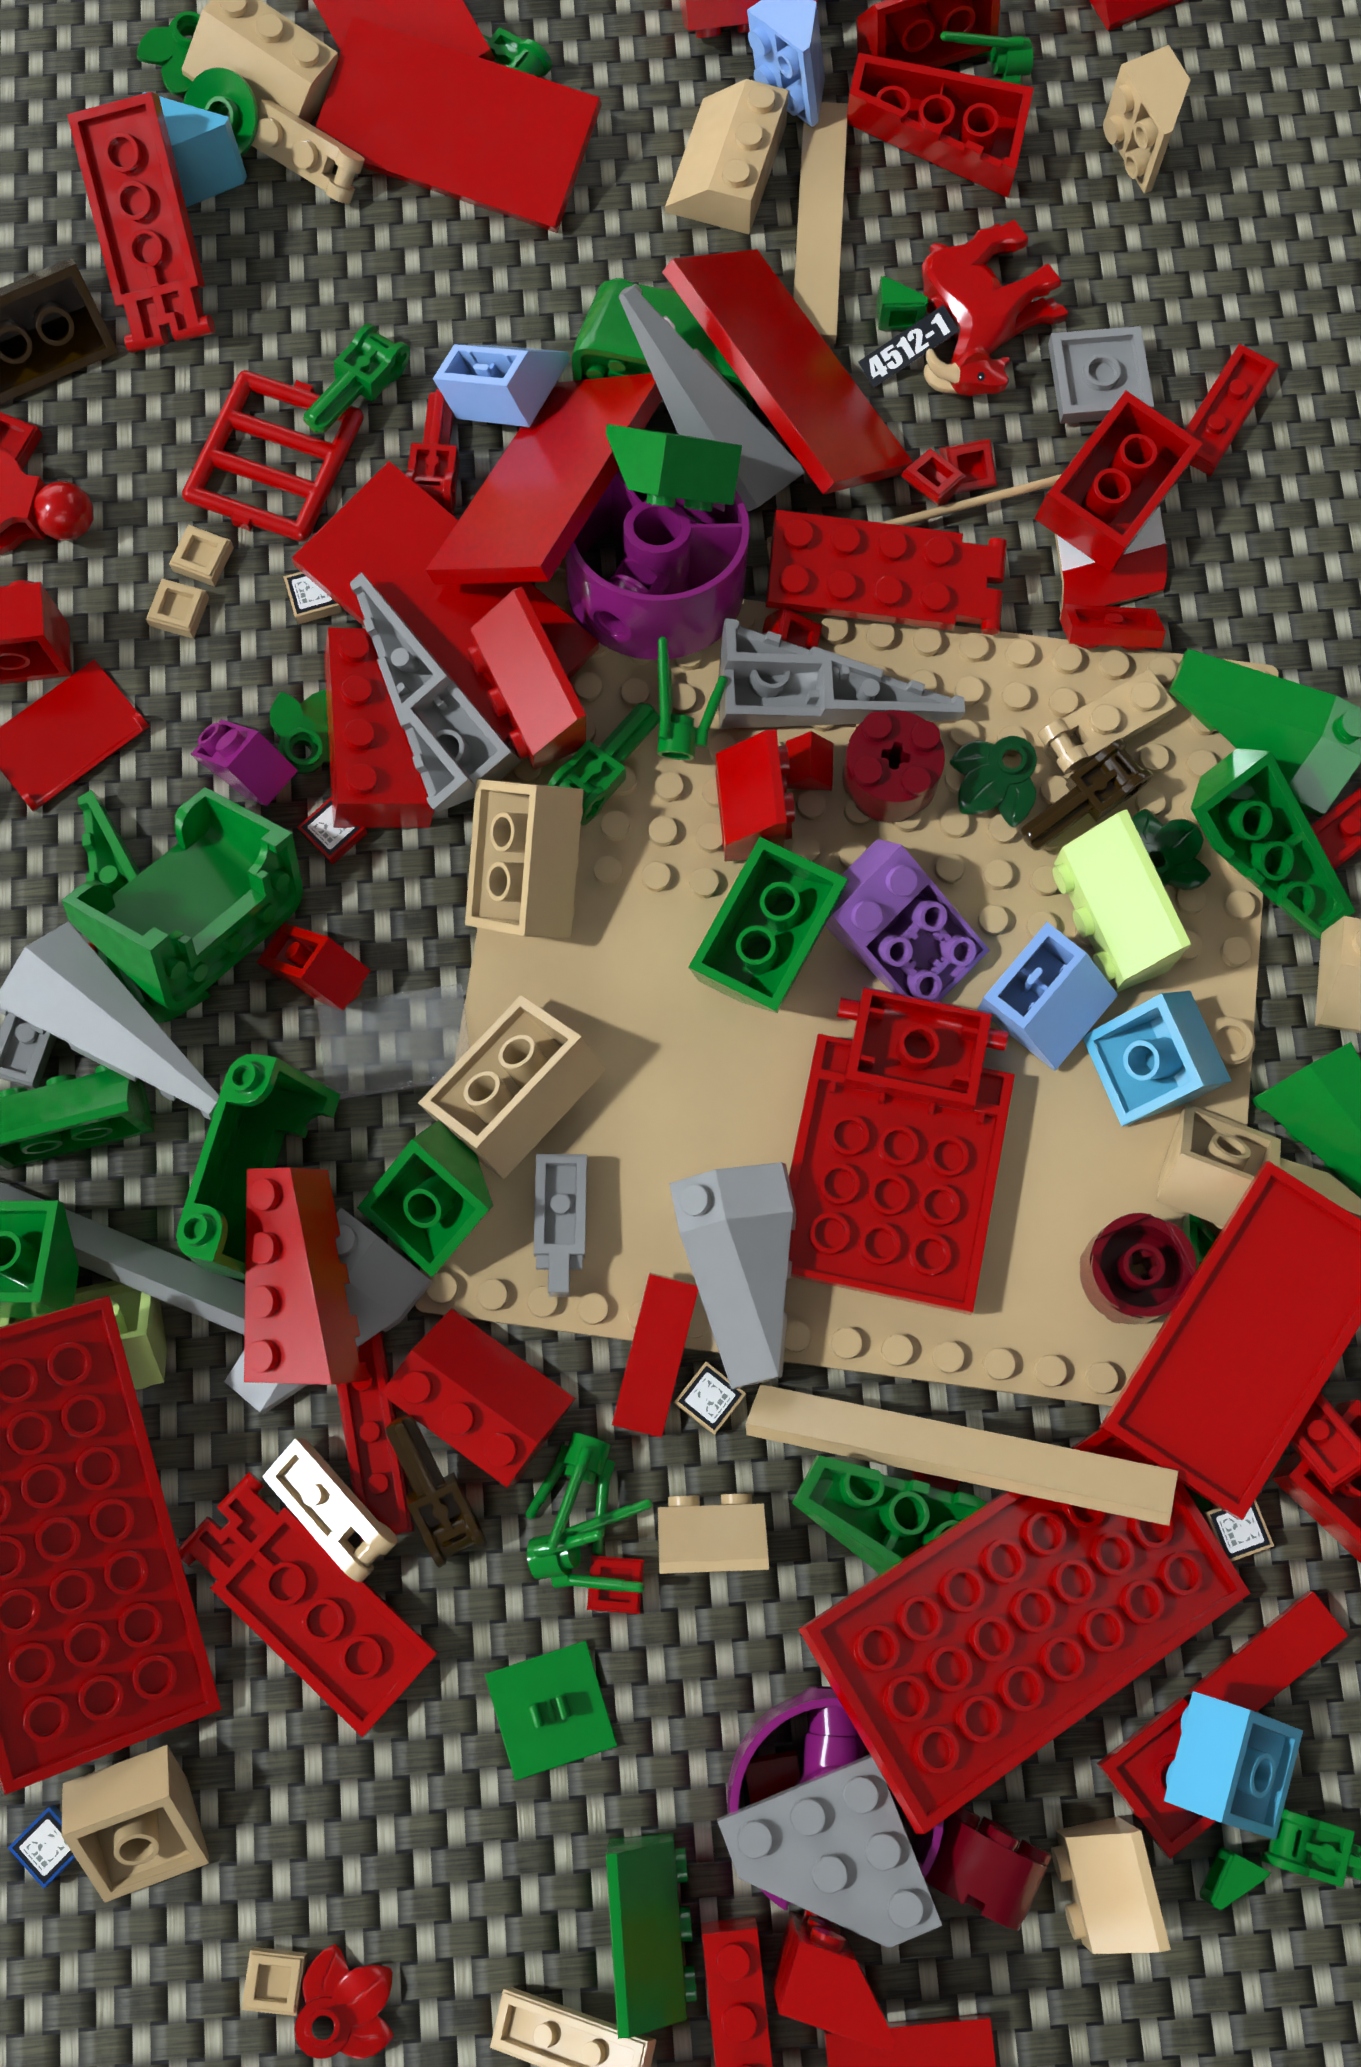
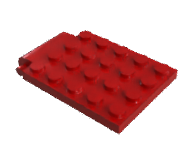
M863 987L860 1001L841 997L837 1017L856 1021L852 1040L823 1034L817 1035L789 1173V1181L796 1208L795 1230H791L788 1260L792 1261L791 1277L971 1315L975 1305L1015 1074L983 1068L986 1048L1005 1051L1008 1031L990 1028L992 1017L990 1012Z

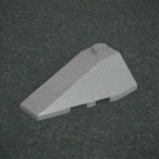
M780 1162L715 1169L669 1183L679 1233L731 1389H739L781 1378L783 1374L788 1317L784 1311L787 1278L791 1279L792 1261H788L791 1230H795L796 1208L786 1164Z
M341 1207L336 1213L341 1235L335 1240L339 1260L341 1263L347 1264L350 1283L344 1286L350 1315H357L360 1336L355 1338L357 1351H359L358 1346L382 1330L387 1332L399 1324L433 1282ZM244 1351L224 1381L262 1414H265L308 1385L244 1382Z

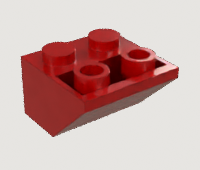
M776 729L765 730L716 753L715 777L725 862L747 860L759 837L783 848L784 841L792 839V822H795L793 793H787L786 776H789L790 773L787 746L778 747Z

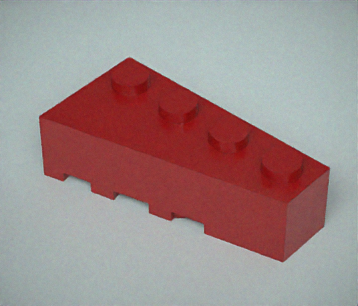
M858 53L849 92L847 124L1009 198L1034 87Z
M328 627L324 662L333 828H430L434 810L428 804L427 791L422 777L414 765L412 759L414 755L405 730L400 726L377 661L379 657L371 636L367 633L366 628Z
M247 1169L244 1382L335 1385L369 1381L366 1362H359L355 1338L360 1336L357 1315H350L344 1286L350 1283L347 1264L341 1263L339 1260L335 1240L341 1234L328 1169Z

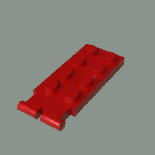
M148 92L67 114L115 306L125 307L131 334L124 336L127 350L130 353L167 345L169 337L166 326H170L172 336L176 342L215 333L213 318L211 315L203 314L197 290L205 287V282L159 95L154 92Z
M776 510L773 520L765 607L775 609L785 607L792 611L952 630L956 622L980 624L981 633L996 635L1000 633L1003 591L987 588V583L1000 584L1004 582L1007 540L991 538L988 540V545L962 542L963 533Z
M249 1471L217 1505L219 1511L230 1521L221 1528L212 1518L207 1516L178 1547L180 1558L188 1566L197 1559L217 1579L210 1589L363 1738L439 1652L365 1581L356 1582L348 1577L288 1507H284L278 1513L260 1496L258 1492L264 1487V1484Z

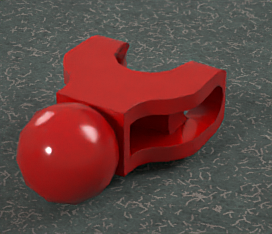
M0 451V555L15 549L28 539L44 540L45 536L48 535L59 541L76 540L88 531L94 520V509L89 495L82 488L68 481L51 482L45 485L39 476L25 474L18 462L8 452Z

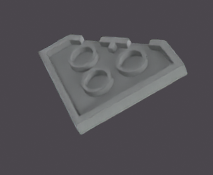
M871 1755L717 1818L738 1878L887 1948L894 1947L943 1926L886 1781Z

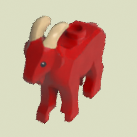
M1015 219L1001 226L997 223L989 228L980 229L970 241L963 245L948 247L941 243H934L929 247L931 253L926 257L921 267L924 295L928 297L927 313L929 315L944 304L959 329V332L953 335L957 340V345L951 364L941 361L933 349L926 351L928 364L924 367V377L927 383L936 391L966 396L1004 392L1009 383V378L1004 369L1010 363L1009 357H1002L993 360L990 358V355L1014 336L1040 323L1059 324L1067 319L1068 311L1052 297L1047 300L1042 297L1031 302L1036 297L1049 295L1051 290L1061 286V279L1049 264H1045L1020 281L1005 286L1001 285L992 269L986 266L992 255L1016 252L1028 245V236Z

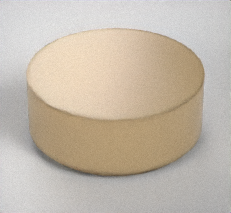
M1222 1017L1215 1020L1208 1027L1226 1069L1240 1066L1252 1055L1255 1049V1035L1251 1027L1243 1020L1236 1017Z

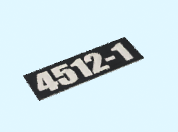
M943 304L858 361L874 388L926 354L928 349L935 348L959 332V329Z

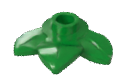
M181 12L175 16L169 27L150 29L143 36L137 48V59L139 61L162 66L161 75L164 85L173 95H185L192 82L183 75L182 67L192 39L185 38V36L194 35L200 18V14L196 12Z
M326 689L312 694L301 704L289 694L280 692L270 709V725L280 738L278 751L298 770L297 774L312 773L319 769L323 762L330 763ZM303 744L309 748L311 755L304 759L298 758L294 754L293 748L296 745Z

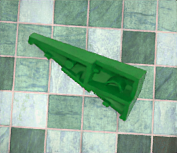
M90 790L78 797V805L83 811L85 834H82V844L87 851L89 865L86 881L96 880L107 886L112 895H114L139 875L141 871L100 798ZM98 949V956L156 1023L169 1022L211 997L206 989L182 1010L172 1011L154 1001Z
M1349 1042L1254 1097L1251 1101L1258 1110L1266 1111L1287 1129L1285 1133L1295 1142H1302L1324 1161V1167L1361 1198V1059L1353 1044Z

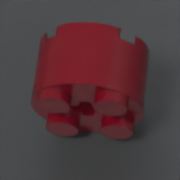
M901 710L874 711L864 718V721L858 725L851 735L842 772L844 789L862 814L881 822H901L909 819L911 815L925 809L931 803L945 764V750L938 727L916 714ZM889 764L898 766V769L889 768Z
M1132 1213L1121 1216L1108 1224L1088 1243L1080 1256L1081 1284L1088 1300L1108 1320L1114 1323L1144 1324L1172 1311L1195 1274L1197 1265L1194 1249L1187 1236L1178 1226L1169 1221L1166 1222L1151 1216L1152 1214ZM1141 1263L1146 1272L1141 1276L1133 1275L1129 1266Z
M962 1806L944 1820L940 1847L936 1859L924 1880L962 1905L967 1903L982 1911L981 1915L1012 1930L1019 1931L1042 1882L1052 1855L1022 1839L1020 1843V1840L1012 1836L1013 1831L983 1816L980 1825H978L981 1817Z

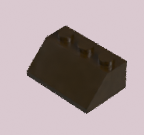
M72 257L0 288V404L118 353L112 337Z

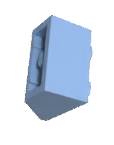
M761 0L747 9L750 28L748 40L753 49L755 63L754 79L757 82L788 89L787 111L793 116L797 115L813 127L819 123L825 83L817 2L814 0Z
M454 344L433 377V380L456 419L530 427L571 358L568 352L498 345Z
M1046 922L983 997L977 1009L992 1013L991 1021L1004 1031H1008L1011 1037L1052 1070L1056 1071L1118 994L1089 955L1050 923Z

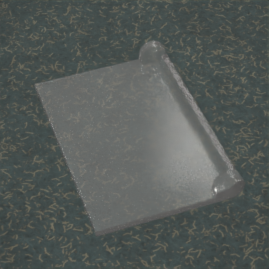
M462 983L354 1000L346 1006L344 1011L328 1005L317 1006L325 1080L322 1084L341 1094L339 1100L435 1085L470 1049Z

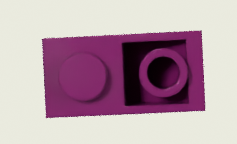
M222 719L219 723H213L200 734L197 741L199 745L191 753L199 763L244 797L264 806H268L298 771L259 731Z

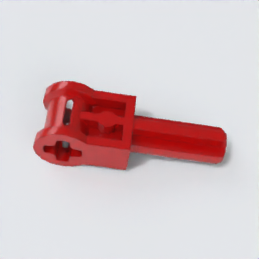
M437 388L436 392H431L428 396L423 443H411L406 476L449 513L454 514L460 462L457 445H450L454 414L439 388Z

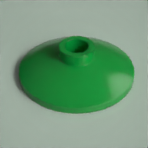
M216 67L203 71L189 85L183 103L227 116L229 113V120L242 157L251 147L258 128L259 116L255 95L247 81L232 70Z

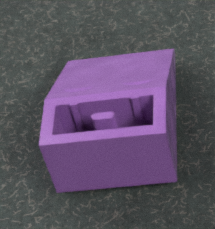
M877 839L841 875L848 878L849 882L825 926L891 992L940 1002L990 951L903 845Z

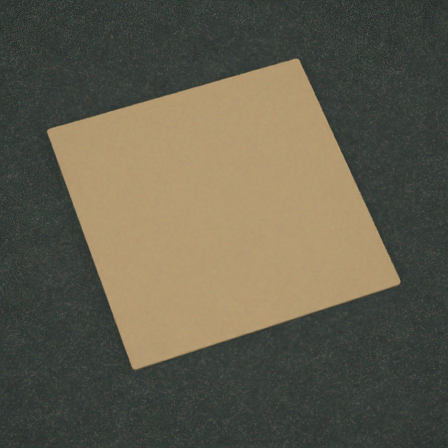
M552 576L549 581L535 582V587L579 624L569 604L567 577ZM743 599L742 607L736 620L740 621V626L762 633L765 618L779 609L765 607L766 602ZM793 611L822 625L818 648L882 669L883 675L906 683H909L911 680L925 684L924 689L950 698L956 695L964 697L965 714L960 720L930 721L938 727L945 750L944 769L934 798L925 809L911 815L909 819L894 823L877 821L862 814L844 789L842 772L851 735L859 724L720 729L718 706L709 729L707 747H696L695 758L692 760H674L657 755L659 722L622 764L626 767V780L611 795L599 813L588 824L580 825L579 864L576 873L575 912L572 920L571 937H524L477 928L455 1063L522 995L581 1035L606 1068V1071L504 1180L479 1161L493 1207L433 1277L420 1268V1272L433 1283L415 1304L416 1308L422 1313L442 1316L453 1308L471 1320L633 1341L650 1272L696 1284L679 1233L669 1183L715 1169L780 1162L786 1164L789 1176L817 1035L823 1034L852 1040L856 1021L837 1017L840 998L860 1001L863 987L891 992L836 939L826 926L823 928L778 1013L741 1003L699 982L688 968L747 861H724L715 777L717 752L770 729L777 730L778 747L785 746L786 741L810 731L833 742L832 791L787 789V793H793L795 822H792V839L784 841V848L842 875L877 839L903 845L990 950L940 1001L941 1003L978 1010L977 1008L983 997L1046 922L1050 923L1084 950L1093 961V955L1096 953L1089 938H1083L1075 926L1073 920L1075 908L1068 893L1062 894L1059 891L1053 877L1052 869L1055 866L1054 862L1063 846L1116 813L1126 809L1131 819L1139 811L1148 809L1163 825L1176 819L1190 820L1199 825L1191 810V805L1200 777L1236 750V748L1219 731L1208 730L1169 692L1184 654L1147 649L1131 651L1120 646L1099 645L1096 648L1087 649L1075 644H1069L1066 639L1002 631L996 635H987L981 633V629L954 626L952 630ZM722 637L712 645L694 654L669 659V668L672 672L673 714L694 718V727L699 728L711 694L718 681ZM599 643V649L569 679L587 715L586 741L590 740L598 747L638 703L650 704L660 715L658 660L626 656ZM1223 659L1278 677V670L1272 665ZM1150 668L1177 707L1173 714L1126 740L1127 746L1125 750L1143 770L1149 769L1153 773V777L1141 790L1119 804L1097 822L1088 813L1043 848L1037 851L1033 850L1024 842L1020 834L1021 827L1070 791L1066 787L1068 778L1078 770L1076 769L1071 773L1064 774L1056 763L1059 758L1051 746L1045 747L1038 737L1039 731L1052 721L1066 717ZM1076 733L1068 736L1075 746L1083 744ZM1018 736L1026 739L1034 747L1037 764L1031 779L1036 790V799L1030 813L1016 827L1008 825L998 807L980 814L964 815L960 813L958 793L961 783L966 776L955 770L950 765V760L963 745L977 740L995 744L1004 737ZM509 742L508 745L514 751L511 742ZM1008 752L1003 757L1004 765L1009 768L1019 766L1022 761L1020 754L1017 752ZM575 753L535 771L528 758L525 757L521 759L522 762L509 772L502 781L547 785L555 772L567 763ZM889 764V768L898 769V766ZM1203 830L1204 841L1201 850L1195 858L1209 869L1211 876L1202 886L1193 890L1184 891L1171 885L1164 887L1191 942L1190 947L1168 973L1117 992L1118 996L1088 1032L1161 993L1191 991L1207 1028L1219 1018L1236 1017L1246 1022L1254 1033L1263 893L1213 850ZM991 1021L990 1028L1003 1030ZM1008 1034L1005 1051L986 1048L983 1068L1015 1074L973 1313L967 1315L798 1278H787L784 1311L788 1317L784 1362L1092 1405L1113 1406L1170 1312L1144 1324L1133 1325L1111 1322L1091 1304L1085 1295L1080 1279V1256L1097 1233L1117 1218L1127 1214H1152L1151 1216L1166 1222L1169 1221L1183 1231V1219L1187 1215L1176 1213L1165 1204L1156 1200L1159 1175L1185 1104L1121 1127L1083 1038L1057 1070L1054 1071ZM1252 1055L1240 1066L1226 1069L1232 1080L1231 1082L1188 1102V1104L1247 1126ZM536 1154H587L585 1258H583V1270H570L569 1297H549V1270H536V1257L533 1254ZM1197 1217L1218 1237L1221 1229L1214 1223ZM1141 1263L1129 1266L1133 1275L1141 1276L1146 1272ZM698 1290L684 1349L719 1353Z

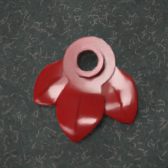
M334 1944L324 1949L314 1959L303 1978L302 1986L306 2005L299 2012L294 2027L295 2039L299 2048L306 2055L316 2059H326L338 2052L355 2059H365L380 2052L394 2037L388 2024L377 2016L384 2008L390 1996L393 1973L391 1968L381 1965H368L349 1971L344 1955L337 1945ZM319 2016L329 2017L334 2025L332 2035L326 2040H318L312 2033V2024Z

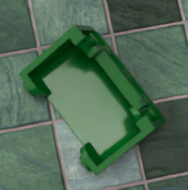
M614 278L600 284L574 346L571 358L573 381L651 373L618 297L623 289L635 283H631L623 278ZM637 284L642 289L643 297L662 317L666 315L675 324V331L693 350L697 348L746 400V407L755 415L758 404L677 292Z
M206 787L178 808L175 815V833L178 843L114 895H112L107 886L92 880L78 886L62 899L70 923L154 1001L172 1011L182 1010L290 918L297 910L303 895V884L292 832Z
M246 1054L238 1058L230 1066L224 1079L177 1228L176 1238L178 1247L187 1257L210 1272L245 1281L247 1169L275 1168L284 1136L290 1135L306 1138L308 1128L305 1126L312 1119L318 1116L334 1118L341 1094L277 1057Z

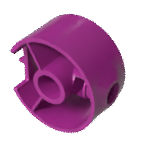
M619 469L566 553L567 593L572 612L579 624L594 636L600 644L620 654L640 659L658 660V639L662 636L666 637L668 641L669 659L694 654L720 639L725 619L736 620L741 610L745 589L750 527L746 507L736 490L733 505L714 503L712 512L684 508L685 499L676 498L675 507L646 503V493L627 489ZM688 515L707 524H696L697 521L690 519ZM612 532L623 546V560L609 580L606 581L585 563L583 556L598 540Z
M811 1686L799 1695L782 1701L768 1710L749 1729L739 1745L731 1765L727 1788L728 1814L738 1810L739 1794L744 1773L761 1742L780 1724L802 1712L809 1711L808 1732H805L804 1768L801 1770L800 1777L796 1781L795 1786L865 1756V1744L832 1687ZM944 1820L926 1834H917L911 1846L924 1879L936 1859L943 1834ZM760 1889L770 1900L784 1910H788V1904H793Z

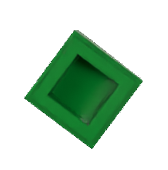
M880 277L877 296L878 330H906L926 316L927 296L891 278Z
M1221 1846V1848L1217 1849L1199 1892L1200 1898L1213 1907L1222 1910L1270 1876L1271 1872Z

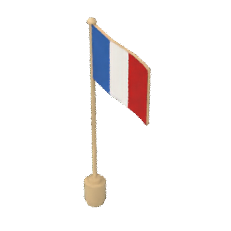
M1061 474L879 523L905 526L1053 486ZM1160 506L1111 572L1055 534L1062 580V604L1059 620L1064 604L1114 606L1163 592L1167 578V548ZM772 536L767 538V550L769 559L771 552Z

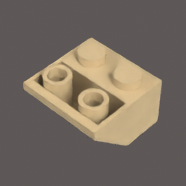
M1169 45L1121 64L1103 122V129L1108 142L1116 146L1124 160L1128 175L1132 179H1136L1144 194L1153 189L1191 80Z

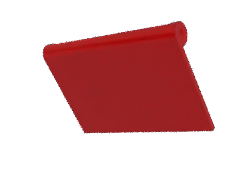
M94 659L0 727V770L34 812L150 726Z

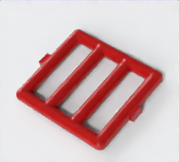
M243 370L238 374L182 490V497L189 504L231 518L233 526L251 531L252 527L255 526L298 542H304L309 539L364 420V414L361 409L350 405L338 418V421L342 423L333 442L330 443L242 413L251 391L308 410L321 396L315 393L312 385L296 380L294 386L248 370ZM234 429L324 461L313 482L223 451ZM214 468L305 498L306 500L297 520L295 521L205 490Z

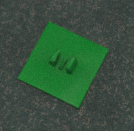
M586 1640L484 1674L515 1781L617 1747Z

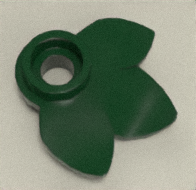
M1008 736L998 740L995 744L977 740L963 745L950 760V765L966 776L961 783L958 793L960 813L964 815L980 814L998 807L1002 817L1011 827H1016L1023 822L1034 806L1036 799V790L1031 776L1036 768L1037 756L1031 743L1022 737ZM1008 752L1020 754L1022 758L1020 765L1015 768L1005 766L1003 763L1005 754Z
M1143 809L1134 815L1132 821L1164 887L1171 885L1184 891L1199 888L1208 880L1211 872L1201 861L1195 858L1201 850L1204 841L1199 825L1186 819L1171 820L1163 825L1148 809Z

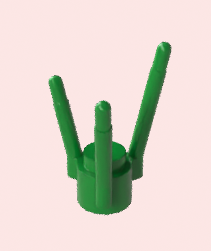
M943 31L940 35L943 41L992 47V50L972 57H991L993 74H1000L1002 77L999 81L1021 84L1020 76H1028L1032 72L1033 47L1029 38H1024L1023 36L1000 37Z
M662 636L658 639L660 726L657 755L674 760H692L695 758L696 747H707L709 729L728 679L726 676L718 678L699 728L694 727V718L673 714L672 672L669 668L668 641L666 637Z
M575 1432L572 1433L568 1446L561 1444L554 1465L525 1513L528 1519H533L566 1467L564 1475L571 1479L552 1528L553 1530L547 1545L549 1550L554 1551L558 1548L582 1482L594 1485L596 1476L599 1477L595 1517L607 1513L610 1478L616 1463L608 1459L612 1447L610 1444ZM605 1526V1527H602V1528H599L600 1530L603 1531L604 1535H605V1528H606V1526ZM604 1536L601 1540L593 1542L592 1552L595 1556H600L603 1552Z
M644 1499L565 1528L558 1548L554 1551L549 1550L547 1546L551 1533L532 1537L527 1545V1561L531 1574L538 1580L551 1578L555 1589L576 1586L620 1592H643L645 1587L641 1582L572 1574V1569L578 1568L580 1565V1546L599 1541L603 1538L604 1533L599 1528L650 1509L653 1505L652 1501Z

